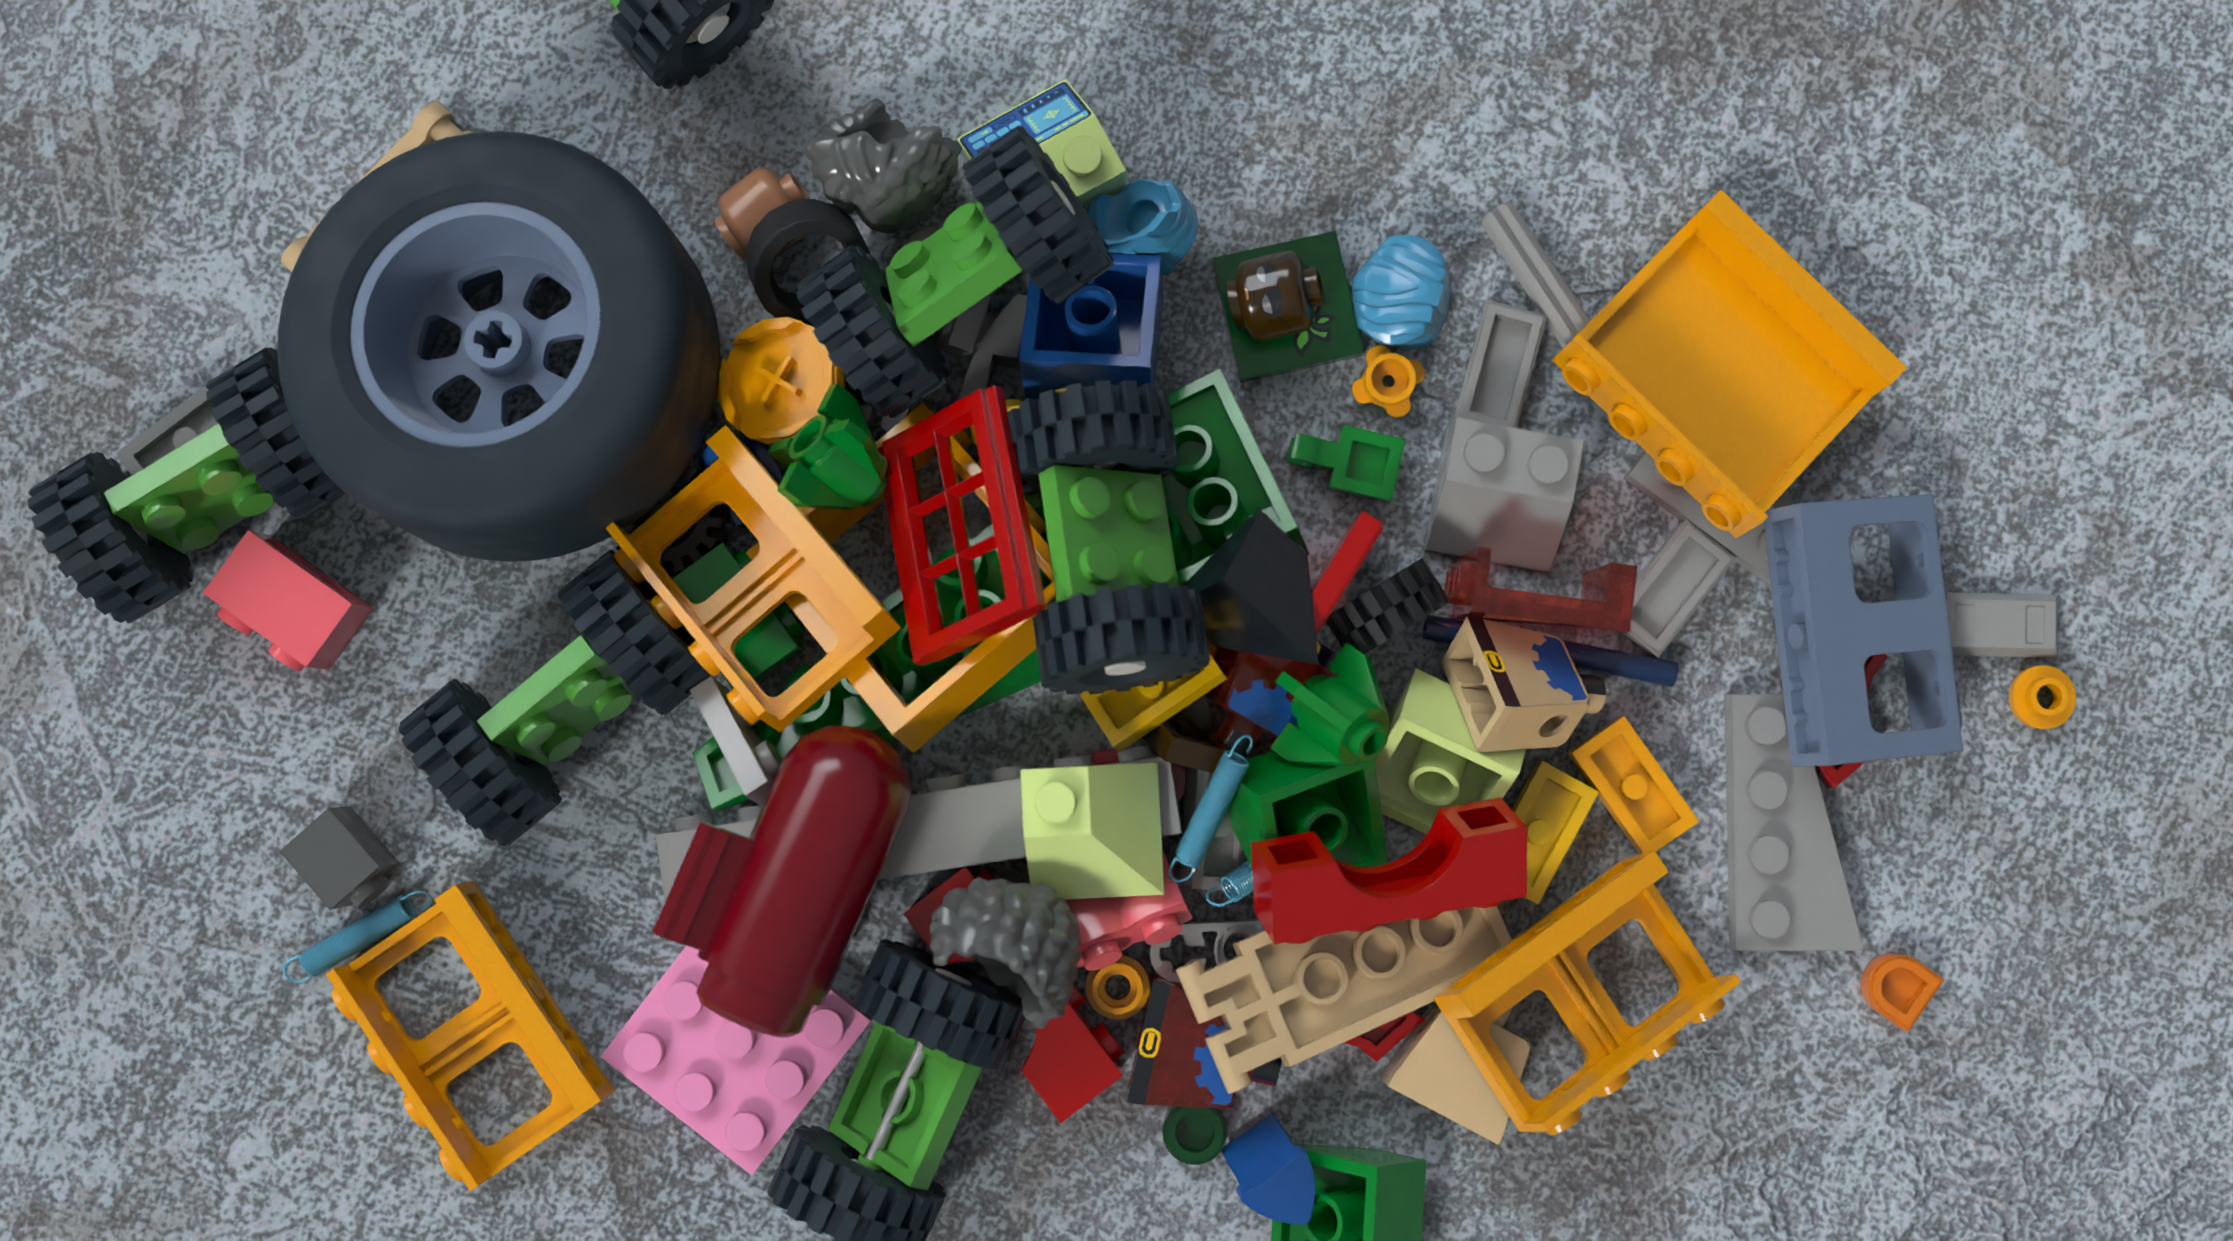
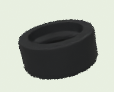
M817 199L789 201L769 211L753 229L746 248L747 273L764 309L775 318L790 317L813 326V324L806 320L802 312V308L805 306L798 300L797 294L783 290L778 286L773 277L772 264L775 256L788 242L802 235L822 233L837 239L842 244L844 250L851 245H858L863 248L866 254H871L854 219L836 205Z

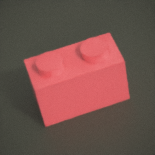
M251 530L245 533L203 591L204 595L221 606L216 613L221 620L247 635H250L255 630L272 642L268 652L274 658L300 672L304 667L330 669L373 610V607L275 537Z

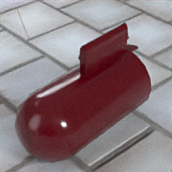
M827 726L803 735L784 757L749 838L722 827L700 821L652 933L678 944L698 949L697 956L709 963L696 993L700 1003L712 1012L756 1032L774 1037L789 1038L802 1032L813 1007L820 1006L825 1002L909 807L912 783L902 759L888 741L871 730L851 726Z

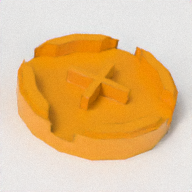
M790 317L763 319L743 330L732 342L736 346L730 351L728 359H722L717 387L718 400L726 419L749 439L771 446L776 441L789 437L794 438L806 422L820 415L817 410L830 385L838 383L845 389L844 372L839 366L835 367L828 357L830 353L825 345L818 342L812 332L815 329L814 326Z

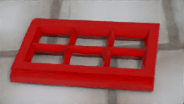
M996 385L986 390L979 389L885 440L882 442V447L878 448V451L886 457L888 462L885 474L887 476V484L884 488L915 664L925 665L931 661L938 662L1039 614V610L1046 607L1015 447L1012 444L1004 391L1003 388ZM973 425L982 471L959 483L950 437ZM936 445L944 491L922 502L914 456ZM985 485L994 535L970 546L961 497ZM947 505L956 554L933 565L924 516ZM997 548L1006 598L982 610L973 560ZM958 568L967 617L944 628L936 578Z

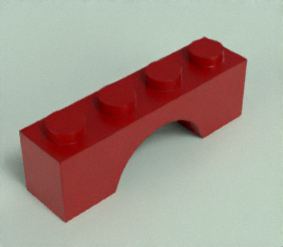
M1501 797L1439 808L1433 825L1425 838L1405 856L1381 866L1358 867L1337 860L1329 853L1314 831L1251 842L1254 913L1274 945L1280 943L1303 944L1317 936L1343 931L1365 932L1376 928L1380 924L1406 919L1428 920L1437 917L1443 912L1469 907L1491 908L1499 905L1502 901L1527 897V826Z
M972 865L965 866L903 913L929 949L932 942V934L930 933L932 913L943 903L946 893L958 887L967 889L969 884L977 878L989 881L997 880L987 867L977 873ZM954 953L951 955L947 965L961 961L978 960L973 956L965 957ZM1073 982L1072 996L1065 1007V1015L1049 1020L1047 1027L1044 1029L1036 1028L1035 1042L1021 1069V1072L1060 1124L1123 1076V1065L1118 1058L1126 1053L1118 1039L1103 1021L1096 1027H1093L1080 1010L1079 1006L1087 1000L1075 982Z

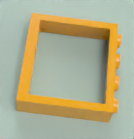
M921 403L875 442L877 448L882 447V442L933 415L924 403ZM964 430L951 436L950 440L955 467L959 477L964 481L981 472L980 460L976 463L965 451L973 443ZM936 445L914 456L916 471L937 454ZM984 485L973 492L989 510ZM883 490L880 496L867 506L859 505L849 510L814 507L799 508L826 540L832 544L885 499V494ZM1025 500L1038 567L1052 581L1043 590L1046 607L1043 609H1048L1047 605L1057 600L1049 545L1040 536L1046 531V523ZM757 542L746 552L751 560L759 554L760 543ZM793 594L785 600L788 606L827 654L831 652L837 643V635L803 594ZM1033 617L984 640L910 705L907 704L869 656L845 677L890 733L915 753L1037 648Z

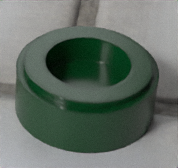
M1196 1096L1180 1099L1165 1114L1162 1125L1163 1140L1170 1154L1177 1160L1190 1165L1207 1163L1217 1157L1225 1145L1227 1127L1224 1116L1215 1104H1211V1101Z

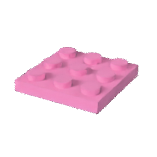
M686 946L600 1057L752 1176L863 1033L873 1017L865 1015L849 998L831 986L825 1002L820 1006L813 1007L804 1030L799 1034L789 1038H782L745 1028L719 1016L700 1003L696 991L709 963L697 956L698 949Z

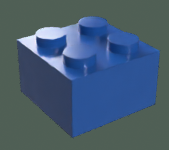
M1111 253L1115 265L1060 304L1049 299L1044 290L1039 289L1030 276L1019 356L1026 399L1039 400V393L1051 389L1055 391L1067 385L1081 383V387L1094 386L1095 381L1110 380L1111 385H1118L1123 380L1136 381L1137 387L1146 383L1155 385L1164 301L1161 256Z

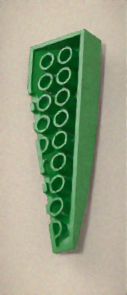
M1221 369L1167 394L1170 402L1179 460L1176 469L1169 470V475L1162 478L1178 585H1184L1257 508L1263 511L1307 552V556L1310 555L1299 528ZM1038 493L1031 496L1025 495V500L1045 522L1042 499L1038 498ZM992 522L973 538L969 539L970 546L994 535ZM1046 530V531H1045L1042 535H1040V536H1041V537L1046 541V543L1048 544V537H1047V530ZM954 545L935 559L933 565L955 555ZM997 548L973 560L982 610L1006 598ZM956 568L936 578L944 628L967 617L959 569ZM1039 568L1044 590L1052 581ZM900 587L886 598L882 604L901 626V629L869 655V657L907 704L910 705L984 640L938 662L931 661L925 665L915 664ZM1037 648L954 719L1041 682ZM827 654L810 667L806 663L785 679L788 685L773 697L781 695ZM846 677L781 733L761 719L753 725L761 742L765 740L771 742L782 759H784L801 736L827 726H851L867 729L882 737L891 745L900 742L890 733ZM714 736L693 752L709 803L714 811L718 812L751 800L744 795Z

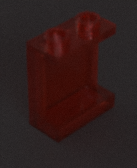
M1477 546L1460 556L1457 566H1448L1444 592L1450 600L1448 604H1453L1451 619L1465 621L1466 617H1476L1529 630L1599 639L1630 632L1638 566L1609 563L1583 573L1580 599L1491 587L1488 583L1492 549L1489 547Z

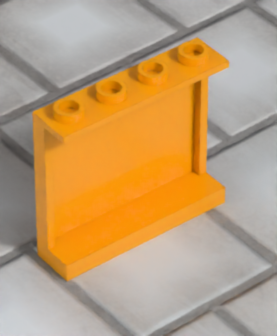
M1722 190L1711 198L1552 359L1561 369L1564 380L1573 390L1582 395L1589 396L1608 414L1611 426L1621 436L1628 440L1636 441L1655 460L1657 470L1666 480L1677 486H1682L1702 505V512L1710 523L1723 531L1730 532L1735 538L1762 524L1769 517L1765 514L1769 507L1874 395L1890 386L1907 368Z

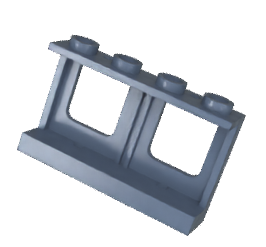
M1933 494L1807 502L1767 510L1765 514L1769 517L1764 521L1791 767L1830 766L1963 751L1961 735L1962 715L1958 707L1953 667L1955 654L1950 641L1946 607L1947 587L1943 580L1938 539L1940 526L1935 514ZM1888 524L1896 601L1865 603L1859 600L1855 592L1849 534L1855 526ZM1903 652L1912 730L1878 733L1873 729L1870 722L1864 664L1866 659L1872 655Z

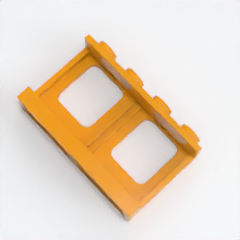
M725 425L706 441L719 457L713 464L630 535L614 522L609 524L606 530L621 547L613 554L620 566L638 584L647 579L658 593L650 600L657 612L675 630L684 625L694 637L695 641L688 647L694 658L710 675L715 677L722 672L734 688L726 696L735 709L750 724L754 725L761 719L781 733L901 629V626L803 511L777 491L780 484L751 450ZM718 504H727L759 541V554L706 601L698 604L692 603L663 568L660 562L661 554ZM793 594H803L836 633V646L781 695L777 697L767 696L737 659L734 650L735 645Z
M1655 850L1623 858L1433 997L1519 1132H1547L1549 1136H1553L1573 1126L1583 1115L1579 1109L1595 1095L1598 1098H1602L1622 1088L1631 1079V1075L1627 1070L1643 1058L1647 1061L1652 1060L1671 1050L1679 1042L1675 1034L1689 1022H1692V1024L1703 1022L1721 1011L1726 1005L1722 997L1741 983L1736 974L1714 977L1653 884L1669 872ZM1631 919L1641 924L1677 979L1679 988L1677 994L1634 1027L1625 1022L1587 962V955L1592 947ZM1535 990H1541L1548 996L1585 1055L1584 1064L1578 1071L1539 1100L1533 1099L1527 1093L1490 1034L1491 1025L1498 1017Z
M475 881L455 884L434 899L437 904L350 964L334 968L326 973V976L334 986L331 995L335 1005L347 1019L358 1022L370 1040L367 1043V1050L371 1059L382 1072L394 1076L406 1094L403 1097V1104L407 1113L421 1128L428 1127L442 1148L439 1150V1158L443 1167L457 1182L464 1181L470 1191L615 1092V1089ZM445 937L452 943L478 982L481 994L475 1003L424 1038L413 1039L407 1034L379 992L378 980L384 973L433 939ZM508 1042H514L523 1049L549 1088L552 1100L547 1108L493 1145H485L477 1139L448 1094V1087L456 1077Z

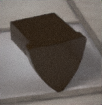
M1203 695L1141 737L1147 741L1164 761L1213 774L1223 751L1230 750L1212 732L1211 710L1206 695Z

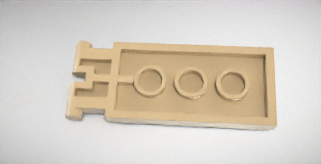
M1497 906L1491 908L1469 907L1443 912L1437 917L1428 920L1406 919L1380 924L1376 928L1365 932L1343 931L1317 936L1303 944L1280 943L1274 945L1267 932L1263 930L1232 944L1237 954L1235 958L1208 970H1204L1199 959L1176 969V972L1198 1024L1220 1015L1226 1029L1205 1038V1041L1227 1093L1230 1094L1252 1084L1248 1071L1278 1057L1281 1058L1284 1066L1291 1067L1434 1002V996L1512 939Z

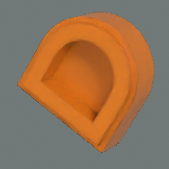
M1885 953L1875 957L1867 964L1861 976L1860 986L1863 998L1871 1009L1900 1030L1909 1032L1944 982V979L1912 957L1898 953Z

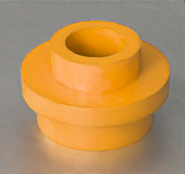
M2047 665L2033 666L2023 670L2014 678L2009 689V704L2015 717L2024 725L2034 729H2051L2060 726L2072 715L2076 705V691L2070 678L2061 670ZM2042 686H2047L2053 695V702L2047 709L2041 707L2037 701V692Z
M1122 955L1117 962L1106 968L1089 971L1086 979V995L1089 1003L1096 1012L1106 1018L1120 1020L1135 1015L1143 1008L1149 996L1150 984L1145 969L1137 960L1127 955ZM1112 975H1123L1129 980L1130 990L1125 996L1115 998L1107 993L1105 983Z

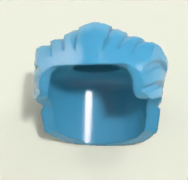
M1137 179L1129 183L1114 196L1102 193L1092 198L1089 204L1088 215L1098 227V233L1109 247L1108 251L1116 254L1161 256L1162 275H1167L1174 271L1175 266L1182 261L1196 239L1198 232L1197 214L1184 193L1172 180H1162L1163 183L1150 179Z
M1390 236L1384 240L1352 280V300L1357 327L1375 342L1410 351L1430 345L1438 337L1448 315L1452 286L1445 259L1435 245L1418 236Z

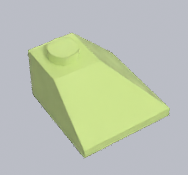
M1158 762L1028 768L1020 770L1023 835L1031 885L1042 884L1050 886L1056 891L1057 897L1063 899L1165 894Z

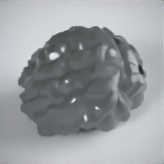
M873 99L864 106H858L854 114L846 113L839 119L831 120L827 127L819 128L817 134L809 141L804 151L806 156L812 161L811 170L813 174L822 182L823 193L826 199L832 201L834 205L846 214L858 215L870 229L882 233H894L899 229L907 230L915 226L919 219H923L932 213L934 205L939 203L943 193L949 188L952 179L956 176L958 156L961 153L962 146L958 141L942 137L941 129L936 126H922L911 132L906 131L904 123L897 119H890L889 114L886 112V105L881 100Z
M977 878L969 884L967 889L958 887L948 891L943 898V903L932 913V923L930 924L932 942L930 950L934 952L933 962L938 966L947 965L951 955L954 953L965 957H975L986 969L988 976L996 987L1014 986L1017 988V995L1022 1000L1025 1019L1031 1021L1035 1028L1044 1029L1047 1027L1049 1020L1065 1015V1007L1072 996L1073 982L1076 980L1077 964L1081 959L1079 951L1080 939L1078 936L1080 927L1077 916L1072 913L1069 905L1063 898L1057 897L1056 891L1050 886L1042 884H1016L1005 879L989 881Z

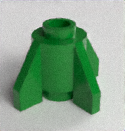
M836 383L829 386L817 410L820 415L806 422L794 438L789 437L772 443L767 452L787 468L777 491L795 506L842 510L853 509L859 505L867 506L880 496L887 484V476L885 474L888 462L886 457L878 451L857 400Z
M1348 642L1345 643L1328 667L1338 677L1318 674L1302 684L1283 671L1276 680V683L1294 696L1291 709L1293 716L1297 718L1299 728L1288 722L1270 748L1292 765L1355 766L1375 758L1387 743L1389 717L1371 659Z

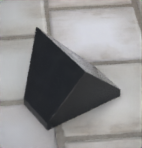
M1257 508L1184 586H1188V590L1196 589L1199 591L1207 640L1215 647L1319 664L1307 552L1263 511Z

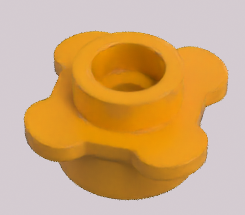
M1374 346L1365 355L1367 367L1362 378L1353 383L1351 389L1352 396L1359 404L1364 405L1371 402L1384 408L1387 415L1391 418L1403 417L1411 409L1409 397L1415 385L1421 383L1424 379V367L1416 359L1408 360L1400 354L1391 353L1386 346ZM1385 376L1393 378L1394 385L1392 387H1385L1383 385L1382 379Z

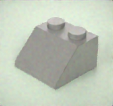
M1456 417L1445 428L1424 551L1549 573L1573 506L1584 440Z

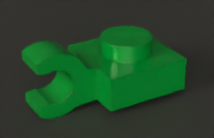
M1346 425L1339 429L1337 443L1296 433L1295 438L1292 437L1290 440L1286 463L1305 468L1330 471L1327 490L1388 504L1393 498L1405 439Z

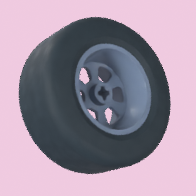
M492 131L446 137L418 146L396 156L365 176L332 206L314 229L290 275L278 325L277 356L282 391L294 427L307 450L322 470L346 494L365 508L438 548L481 560L517 562L559 557L593 546L612 537L606 530L609 524L614 522L620 528L625 529L647 513L664 497L690 464L710 423L717 398L720 371V340L711 297L699 269L688 251L640 190L621 173L600 159L572 145L527 133ZM550 277L563 285L571 293V301L566 308L550 318L539 320L528 312L527 305L538 281L542 278ZM503 279L501 302L491 308L475 311L467 299L487 285ZM449 322L461 329V338L457 352L450 357L431 360L434 346L445 324ZM584 339L580 355L567 380L548 371V357L554 344L562 341ZM462 379H470L480 387L481 396L472 416L467 421L458 423L438 406L437 400L439 395L450 386ZM534 388L545 404L523 420L506 426L507 398L517 391Z

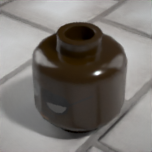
M1282 251L1245 260L1237 267L1235 279L1227 281L1228 301L1235 326L1238 330L1247 329L1251 337L1257 341H1266L1309 330L1313 326L1315 319L1314 307L1325 304L1323 284L1317 266L1306 269L1302 258L1294 251Z

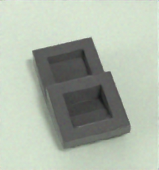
M1017 294L1003 308L987 330L968 367L958 400L979 389L986 390L992 387L996 365L1020 369L1019 356L1027 295Z

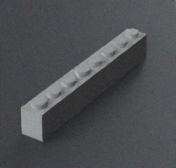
M1150 745L1126 748L1121 752L1117 751L1119 763L1113 764L1158 762L1162 836L1182 833L1172 763L1164 761L1160 756L1157 757V752ZM1092 754L1053 760L1054 767L1093 765ZM1028 764L991 769L990 783L966 786L965 774L926 779L928 792L910 795L907 814L878 880L1026 857L1020 770L1028 769ZM759 805L737 809L738 822L715 826L749 838L762 807ZM712 813L675 818L674 832L655 835L665 901L700 821L714 825Z

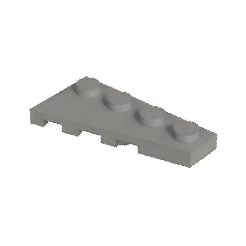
M1783 694L1725 695L1729 949L1735 951H1865L1815 766L1791 767Z

